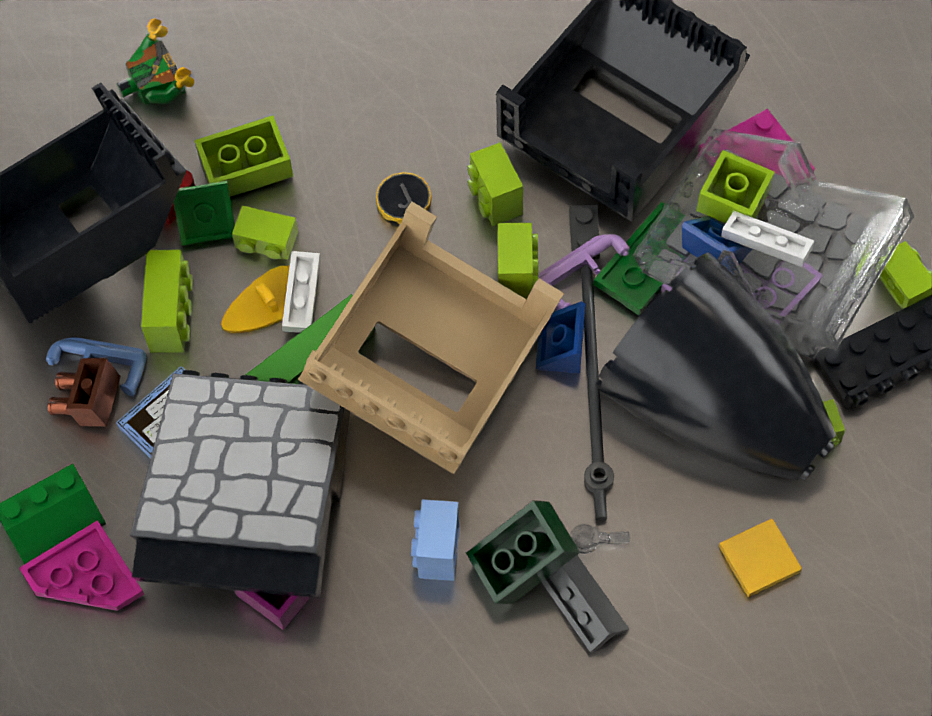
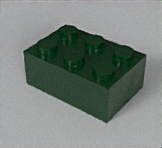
M533 500L468 550L466 555L494 603L513 604L578 555L580 551L551 503Z

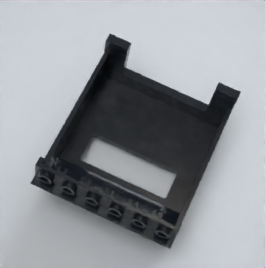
M591 0L512 90L502 85L496 91L497 136L632 222L710 130L751 55L746 53L747 46L743 45L740 40L721 32L715 25L706 23L693 12L674 4L672 0ZM591 69H595L680 122L662 143H658L573 89Z
M102 83L92 87V90L103 110L0 172V282L29 323H33L34 320H38L39 317L48 314L49 310L53 311L54 307L62 306L101 280L111 277L153 249L157 244L187 171L124 99H119L113 89L108 91ZM100 196L112 213L79 233L66 216Z

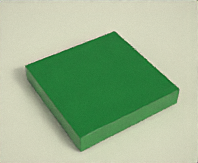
M227 181L179 188L173 204L181 246L232 238L235 221Z

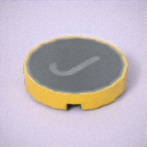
M401 172L392 174L382 181L376 193L378 211L386 220L390 222L392 220L397 222V224H401L405 211L411 202L428 211L432 201L429 185L423 178L414 173Z

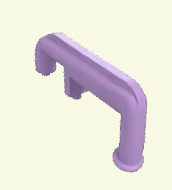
M615 234L596 236L540 272L538 278L554 286L586 264L597 275L600 273V270L592 259L610 246H613L620 256H627L630 247L620 236ZM561 298L555 310L563 309L571 304L569 302L566 303Z

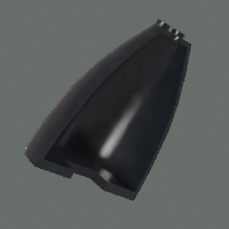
M709 252L705 253L694 261L695 268L691 266L689 269L686 267L671 282V286L674 288L670 292L665 290L662 294L660 293L635 321L612 352L617 356L615 360L611 359L603 366L598 376L603 381L599 380L596 383V387L631 414L684 446L719 461L756 472L793 480L801 478L805 481L815 470L816 467L812 463L818 455L824 458L835 446L831 441L836 436L821 396L802 359L777 322L726 267Z

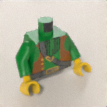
M154 18L147 25V30L150 34L145 36L138 49L125 63L129 78L116 83L123 98L137 92L144 104H170L179 95L186 93L185 86L192 87L194 85V79L189 76L192 72L187 68L181 67L177 69L162 40L158 41L157 38L165 37L168 30L167 27L161 25L160 20Z

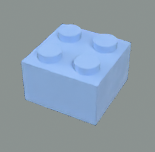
M422 499L421 510H415L414 528H416L411 545L412 567L418 569V578L455 581L460 529L458 502Z

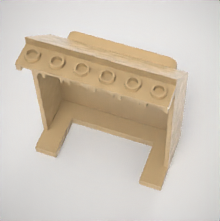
M411 202L405 211L401 224L317 351L313 350L308 357L305 368L298 380L454 474L544 330L564 293L538 278L526 300L430 242L428 239L437 216ZM376 324L384 326L475 381L474 388L459 412L451 410L359 354L358 351Z

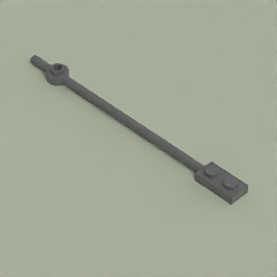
M597 205L569 206L572 252L592 238L599 236ZM600 254L596 255L592 259H600ZM586 264L581 267L583 302L585 303L584 329L592 464L585 470L584 483L587 489L594 493L595 520L606 521V492L613 485L614 472L608 464L604 463L600 390L596 387V383L599 381L593 271ZM600 472L604 474V477L599 479L594 474Z

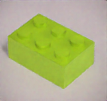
M274 115L194 140L207 183L227 181L230 197L294 177L291 160Z
M150 250L146 254L141 328L150 353L184 352L185 342L190 341V327L186 325V316H191L192 307L191 300L188 299V291L193 290L192 274H189V262L183 259L181 250Z

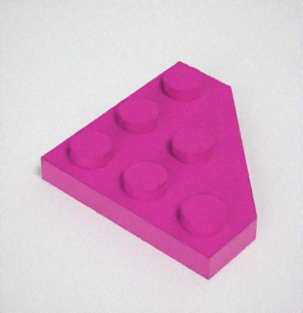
M98 520L19 568L34 594L40 597L119 611L144 595L143 590L137 581L132 578V573Z

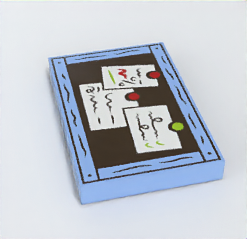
M181 366L174 374H182V371L185 369ZM173 374L116 422L117 427L150 459Z

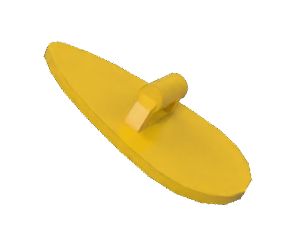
M290 265L278 266L268 270L241 292L225 312L221 321L222 329L228 333L251 332L283 321Z

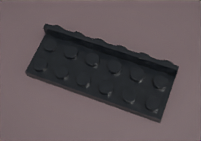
M932 295L813 354L812 360L845 409L854 405L860 407L877 393L886 394L897 383L903 380L906 382L912 381L920 375L921 371L927 368L932 370Z

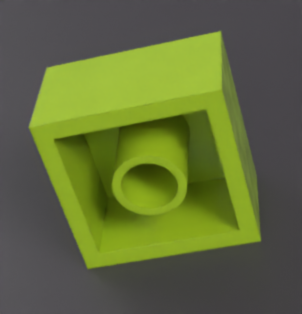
M501 142L469 153L470 165L467 166L470 180L467 181L471 194L473 196L477 195L480 200L478 205L484 218L488 217L492 226L498 225L497 223H503L523 215V185Z
M722 150L699 193L696 211L723 223H727L733 211L756 219L771 190L775 172Z
M497 223L498 283L527 300L539 276L538 234H532V223Z

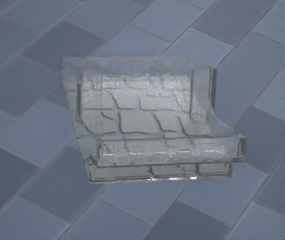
M715 128L705 141L695 160L692 161L682 180L678 183L668 202L665 203L641 244L638 245L633 254L644 274L674 288L671 286V282L686 267L688 269L691 266L696 267L694 261L697 257L682 248V225L685 221L707 216L696 211L698 197L722 150L775 172L772 187L756 219L814 240L813 249L804 265L800 267L755 249L740 264L734 253L726 250L721 252L717 260L748 289L777 322L797 352L815 360L822 347L836 350L914 218L908 199L896 195L817 181L801 143Z

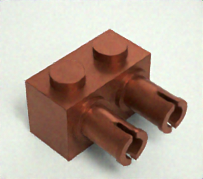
M81 358L77 372H58L56 374L57 377H62L55 378L56 388L58 390H71L69 397H50L49 401L55 403H48V412L50 415H71L80 426L106 427L121 376L107 358Z

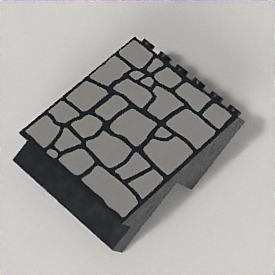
M183 370L182 374L173 373L130 534L132 538L137 540L132 578L141 582L320 598L332 496L334 499H340L350 411L301 381H298V384L287 383V380L282 378H269V382L258 381L257 377L250 375H241L240 379H232L224 373H211V377L200 376L199 372L192 370Z

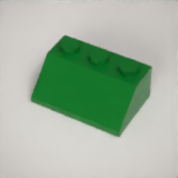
M74 464L61 469L0 503V522L24 565L97 520L101 526L106 524Z

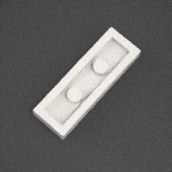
M733 211L723 227L721 236L800 267L804 265L814 245V240L736 211Z
M291 252L282 331L301 333L313 322L320 253Z

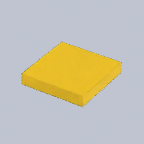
M773 518L719 543L722 554L747 597L753 596L802 571V567Z

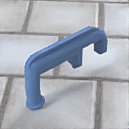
M78 337L57 341L50 347L46 356V361L49 365L58 364L63 351L84 355L83 358H107L109 362L131 366L127 380L124 384L120 385V388L125 394L132 397L135 396V391L140 383L147 361V355L142 349Z

